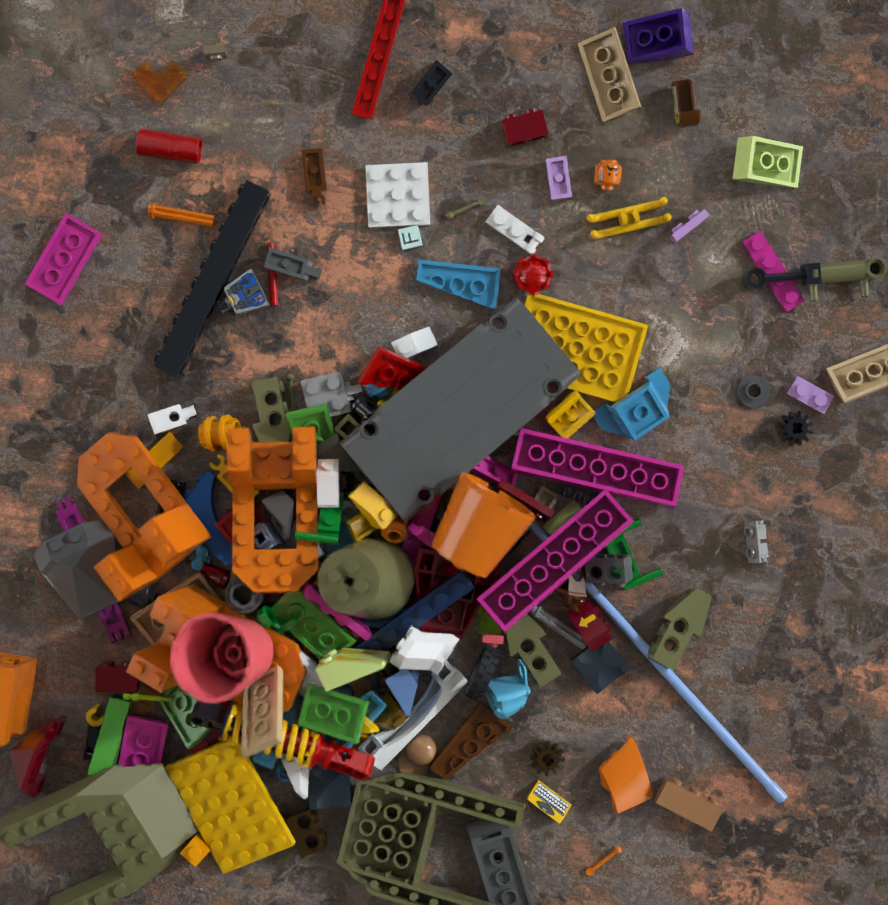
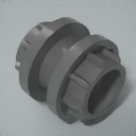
M237 577L227 585L225 600L228 606L235 612L249 613L261 605L265 593L252 592V599L249 602H243L238 597V589L242 585H247Z

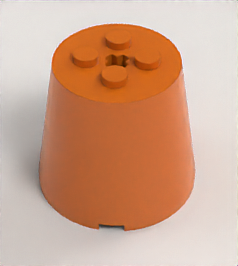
M462 472L435 534L432 546L439 552V555L452 561L456 568L462 571L467 570L474 575L486 578L536 517L533 512L501 490L496 493L488 488L489 483L469 473Z

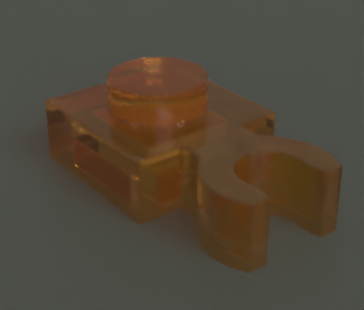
M144 683L141 684L137 692L143 695L160 696L161 694ZM134 701L133 704L138 707L132 711L131 715L136 716L137 713H141L142 717L148 718V711L152 712L157 701Z

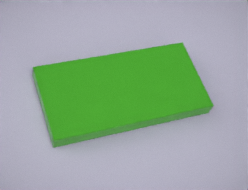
M303 588L297 593H284L269 606L280 623L293 616H297L299 623L288 630L319 659L324 657L326 651L333 648L336 650L349 648L357 640L348 629L336 622L333 615L330 613L328 615L325 614L315 601L313 603L309 602L303 595Z

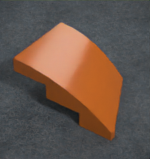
M631 736L627 737V742L619 751L615 750L610 758L598 768L601 784L610 792L613 809L617 814L653 798L644 762L634 738Z

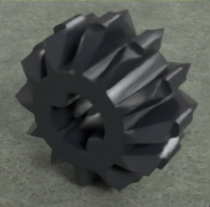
M793 411L788 412V417L785 415L781 417L785 423L777 424V426L783 427V430L777 433L778 435L785 434L781 439L783 442L789 439L788 443L790 446H793L795 442L800 446L802 445V440L805 442L809 441L806 434H813L812 430H808V427L812 426L813 423H806L809 418L808 415L802 417L801 411H797L796 415ZM798 424V432H792L794 429L792 425Z

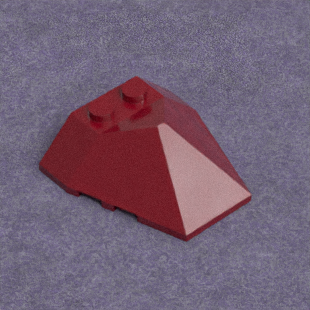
M429 546L419 547L414 566L417 601L460 571V569L453 565L452 561L445 559L439 555L437 550ZM498 563L486 578L474 575L467 570L462 571L474 588L420 626V631L424 633L453 634L461 640L481 607L477 598L497 582L501 564Z
M62 715L28 732L26 737L10 752L19 789L31 798H36L41 792L46 775L39 773L49 743L61 734L66 716Z

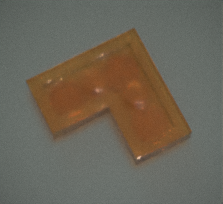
M144 60L130 76L157 102L163 105L190 75L175 60L160 74Z

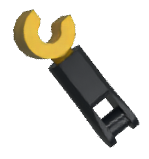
M101 704L94 705L86 714V720L90 725L88 726L83 754L84 761L87 759L92 760L94 752L89 751V747L96 746L104 715L100 718L95 715L100 709Z

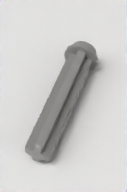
M537 605L530 611L529 615L532 616V619H537L579 648L585 649L587 647L579 632L542 609V605Z

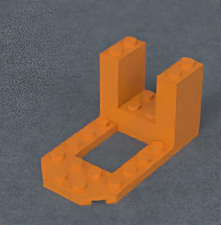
M293 427V442L258 443L252 442L249 428H228L227 472L233 488L232 572L253 593H297L318 572V542L297 540V549L254 550V490L296 489V531L318 532L317 443L315 427Z
M114 432L106 433L79 457L77 486L123 547L107 555L94 566V569L118 601L156 583L212 537L137 436L120 435ZM132 468L165 511V513L149 520L139 530H137L108 491L109 487Z
M194 584L157 597L150 617L166 625L160 642L134 653L126 672L162 693L179 685L171 667V647L180 632V628L187 621L202 614L215 613L258 622L245 613L235 612L226 602ZM262 626L269 634L273 644V659L269 669L276 666L283 669V712L292 709L308 672L305 664L302 663L299 645L273 629ZM243 690L230 698V700L243 706Z
M0 652V748L10 742L11 736L19 737L20 734L22 735L27 731L38 658Z

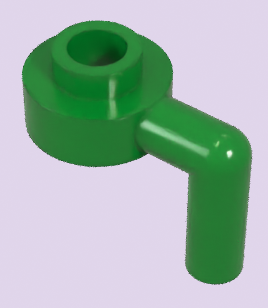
M267 605L257 610V622L265 628L272 627L278 633H283L299 623L297 616H293L280 624L273 610Z

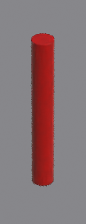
M267 243V251L269 247L275 249V243ZM268 270L270 306H277V275L275 271Z

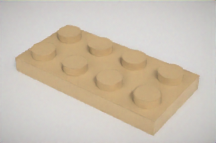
M279 666L269 669L264 676L243 690L241 753L246 757L282 743L283 669Z

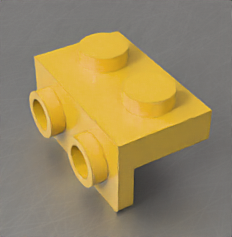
M575 390L573 393L566 395L557 407H553L545 419L562 438L568 439L590 420L596 412Z

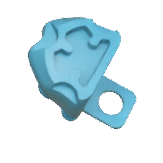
M521 659L517 660L518 674L491 679L487 688L486 695L490 708L494 711L495 716L501 720L507 719L521 710L530 694L527 670Z

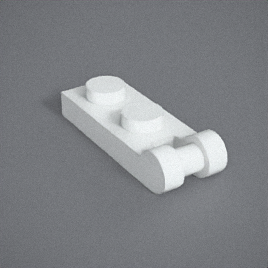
M499 205L496 206L486 220L488 225L529 254L535 253L537 245L545 239L541 234L531 229ZM527 235L532 238L529 244L523 241Z

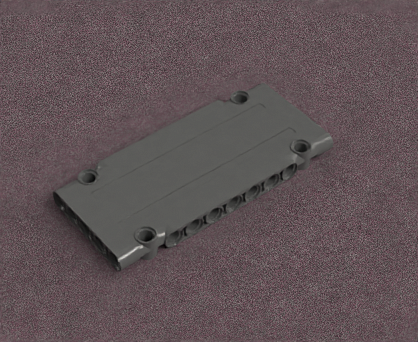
M514 298L379 407L369 419L344 438L339 445L379 494L388 501L400 519L407 523L437 496L442 495L459 480L462 472L468 473L548 406L549 402L581 376V373L518 298ZM493 320L501 321L503 327L496 329L492 324ZM551 383L556 387L554 394L547 391V384ZM371 425L375 429L374 435H366L363 428ZM420 490H426L429 493L427 501L419 499L418 493Z

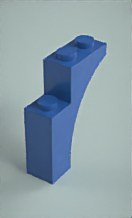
M212 471L203 472L196 481L198 485L194 490L190 488L185 494L184 499H186L185 501L193 512L202 519V524L212 536L202 545L207 546L209 551L227 566H231L232 544L215 526L219 521L214 503L217 475Z

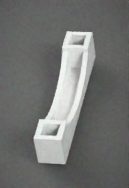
M447 661L438 675L435 673L431 674L433 677L427 690L411 709L410 717L405 720L403 725L395 730H384L376 735L372 734L358 748L360 752L368 753L375 757V767L382 770L469 682L450 662Z

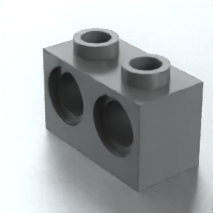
M596 554L585 564L586 583H594V586H604L606 584H613L615 587L625 586L626 583L633 579L631 554ZM596 567L601 569L602 574L598 573ZM616 567L621 570L622 575L617 573Z

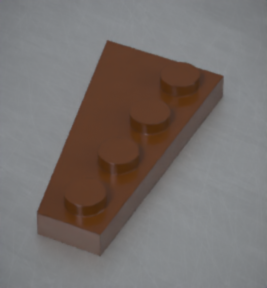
M480 701L430 763L429 768L447 780L465 766L470 759L478 756L488 745L496 742L506 731L509 732L513 726L495 716L494 711Z

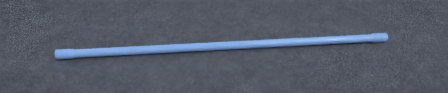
M535 520L532 522L530 531L543 543L550 536ZM579 571L573 574V578L577 582L581 579ZM586 583V592L648 659L650 654L648 649L650 646L592 583ZM648 659L758 779L778 804L782 803L788 795L776 782L772 781L672 670H668Z

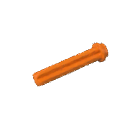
M155 202L149 204L148 216H151L152 219L159 217L210 227L214 225L215 218L213 215L158 206Z

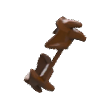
M585 565L578 570L581 574V579L578 582L573 579L572 575L567 579L566 590L560 586L556 589L562 599L563 607L569 608L573 612L579 611L577 606L583 603L582 599L584 597H587L585 592Z

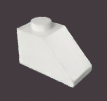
M430 327L391 342L396 354L408 359L438 346Z
M318 459V508L339 507L341 477L339 459Z

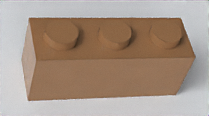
M664 777L654 797L655 802L712 832L723 811V808L719 805L720 801L711 796H708V798L701 796V791L692 786L689 789L682 786L683 782L674 777H671V779Z

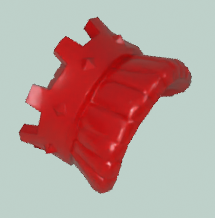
M534 253L519 259L512 271L514 283L518 284L519 289L527 291L533 296L538 295L544 289L546 290L554 276L549 260L547 258L543 259Z

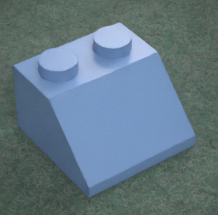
M397 669L392 675L387 676L385 681L405 715L408 716L411 713L420 674L418 670Z

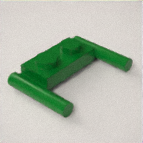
M340 492L339 507L321 508L317 533L296 531L295 540L338 544L345 492Z
M639 518L634 519L633 523L606 546L608 554H631L633 579L623 586L625 591L663 575L661 568L641 575L623 535L625 532L642 526ZM616 567L617 573L622 575L621 570Z

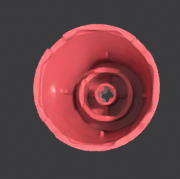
M215 613L202 614L190 619L180 628V632L171 647V667L176 681L185 692L187 691L202 702H222L234 697L266 674L273 659V644L267 631L254 621Z

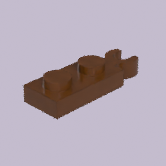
M323 149L301 150L306 192H312L309 199L310 204L313 207L314 200L320 198L322 205H325L326 199L321 194V191H327Z

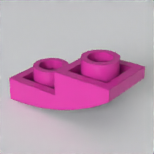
M414 523L407 527L408 531L416 538L435 549L432 546L435 533L429 529L427 530L422 525L418 527Z

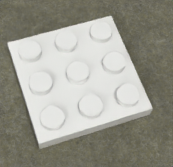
M427 162L366 165L368 228L430 225Z

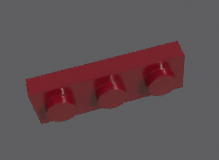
M503 479L499 480L492 489L496 493L501 490L534 513L535 520L545 523L555 512Z

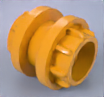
M222 415L220 421H218L216 416H208L198 427V438L201 446L210 452H218L221 446L227 451V429L241 428L240 422L236 418H232L231 415Z

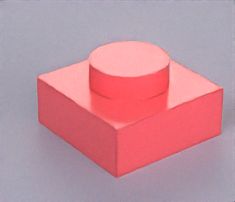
M482 633L483 643L492 647H498V644H503V634Z

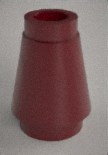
M204 564L203 568H201L200 572L217 589L221 588L224 590L229 584L231 576L229 571L211 564Z

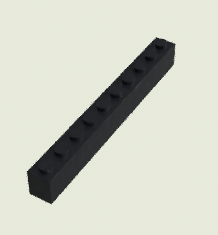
M246 180L245 184L240 185L237 191L239 196L235 203H231L228 209L229 216L226 221L221 223L218 230L220 234L217 240L214 239L210 245V255L208 259L204 258L200 266L202 271L199 277L196 276L191 283V288L193 289L190 295L184 297L181 304L183 309L180 314L177 313L172 322L174 327L171 333L167 332L163 340L165 345L162 351L159 350L155 355L154 362L156 363L154 367L174 377H181L224 291V287L227 285L271 196L268 190Z

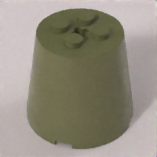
M381 536L364 537L335 551L323 562L318 575L320 594L329 607L343 614L370 620L385 619L402 610L408 603L415 584L414 567L407 552L398 543H390Z

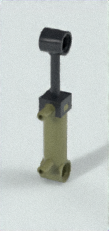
M873 258L829 263H807L801 265L800 271L766 274L761 268H754L744 273L742 283L746 289L753 291L762 288L767 282L801 280L802 286H809L810 301L815 302L818 301V284L860 281L861 297H869L868 280L884 276L887 266L884 260ZM871 264L876 266V274L871 273ZM752 274L757 275L759 279L757 285L751 282Z

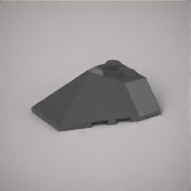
M103 520L81 523L44 541L34 554L40 573L81 620L119 602L94 569V566L107 555L115 552L116 538Z

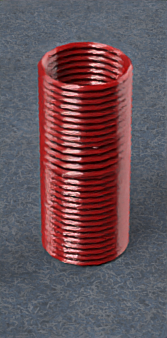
M140 129L136 138L137 155L193 164L200 163L203 149L201 137L175 135L154 130L150 131L148 129Z

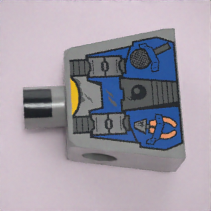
M252 269L246 271L225 286L224 290L227 297L217 302L222 313L233 308L238 316L270 307Z

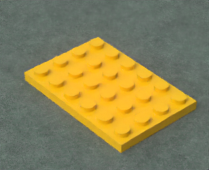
M528 292L525 307L581 373V376L566 389L576 390L577 392L615 403L629 395L648 325L538 294L533 296Z
M232 739L231 741L219 742L165 767L183 798L193 822L207 846L211 848L210 851L223 874L292 847L296 842L251 760L241 753V742L233 744Z

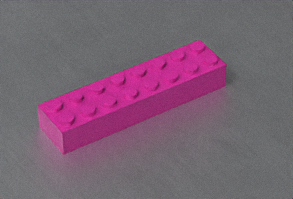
M521 428L510 472L599 493L606 489L612 496L673 509L677 504L684 465Z
M605 489L478 597L477 601L506 633L626 530L634 520Z

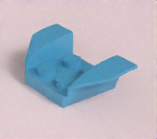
M660 367L644 377L647 383L612 406L604 403L594 410L596 414L593 418L601 430L623 435L635 441L669 418L667 406L670 383Z

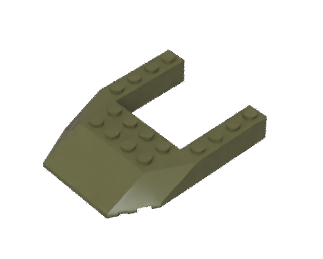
M162 763L151 765L135 764V766L122 767V765L110 766L0 818V839L6 848H9L85 813L117 864L116 867L51 896L49 905H107L135 892L169 866L199 832L183 798Z
M405 772L370 778L367 781L360 780L357 781L337 863L343 869L349 871L350 875L355 880H358L371 895L402 905H497L421 881L439 809L442 806L518 829L522 823L526 804L446 780Z

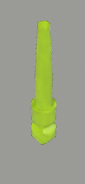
M124 692L122 695L123 700L172 702V698L143 695L135 692L133 694Z

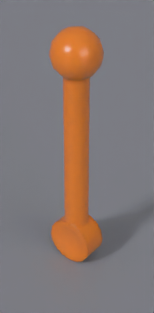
M616 846L613 852L596 865L587 867L586 874L592 876L597 868L614 855L620 854L622 852L621 847Z

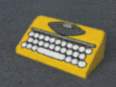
M540 780L535 783L526 795L528 801L559 824L571 807L568 801Z

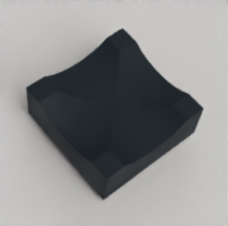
M607 642L593 652L587 646L570 659L596 694L630 670L610 642Z
M314 765L309 770L308 780L310 810L330 807H351L352 791L350 776L328 768L324 770L322 766Z

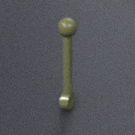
M479 197L476 202L456 211H449L445 216L450 220L453 216L477 205L483 206L486 202L485 198Z
M289 373L286 378L289 381V412L296 410L293 392V380L295 377L292 373Z

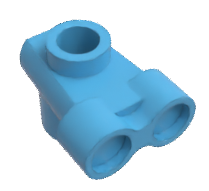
M199 546L189 555V560L192 561V568L200 570L204 564L209 565L213 554L207 546Z

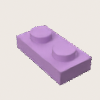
M567 156L547 158L545 161L551 201L572 198Z
M705 209L701 212L696 210L688 217L689 222L684 226L680 223L671 230L673 234L669 238L675 244L710 215Z
M796 376L786 394L821 414H825L834 398L830 393L799 376Z

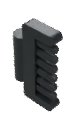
M561 483L558 484L556 490L558 495L561 493L562 496H565L566 494L567 498L571 495L572 500L576 497V501H580L581 498V503L585 502L586 505L599 495V492Z

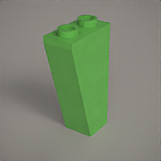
M113 695L109 698L87 775H93L110 766L119 764L126 719L128 714L131 715L134 702L132 699L123 700L122 696Z

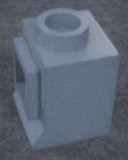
M261 522L254 526V545L257 550H268L285 544L279 532L270 523Z

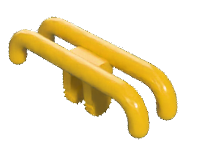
M661 197L654 201L598 214H588L586 220L589 223L618 218L620 226L597 231L592 230L590 236L593 239H600L666 223L671 220V214L669 213L640 221L639 212L662 207L667 204L668 200L666 197Z

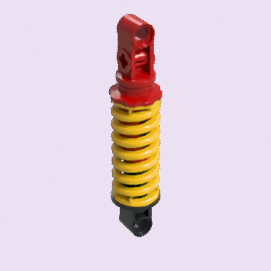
M196 700L189 718L191 723L218 731V740L231 741L232 739L233 744H238L241 741L242 705L232 701L229 707H225L216 703ZM282 720V743L264 750L266 755H270L274 750L275 757L278 759L286 754L287 762H292L294 758H297V764L308 768V770H311L314 765L322 766L324 770L328 768L362 781L370 779L375 763V757L371 754L338 745L333 740L330 742L323 739L324 733L312 730L311 735H309V729L305 727L299 732L298 725L295 723L290 728H287L286 720Z

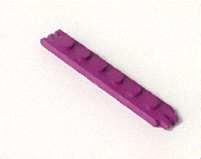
M69 497L64 498L66 507H64L61 500L56 502L59 509L56 511L63 531L85 523L77 504H72ZM119 602L98 612L112 644L117 642L114 634H117L120 641L124 639L123 630L127 637L132 636Z

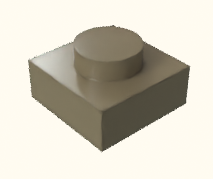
M224 44L203 46L204 55L210 61L223 60L222 58L228 57L227 48Z
M541 485L534 499L552 509L560 495Z

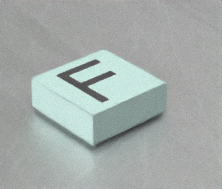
M418 225L398 229L402 250L423 246Z

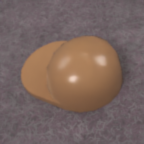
M417 734L399 755L398 767L400 771L420 776L424 775L437 753L434 740L428 735Z

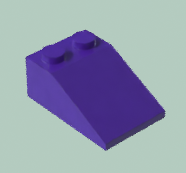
M683 8L623 22L628 64L672 60L694 55L690 14Z

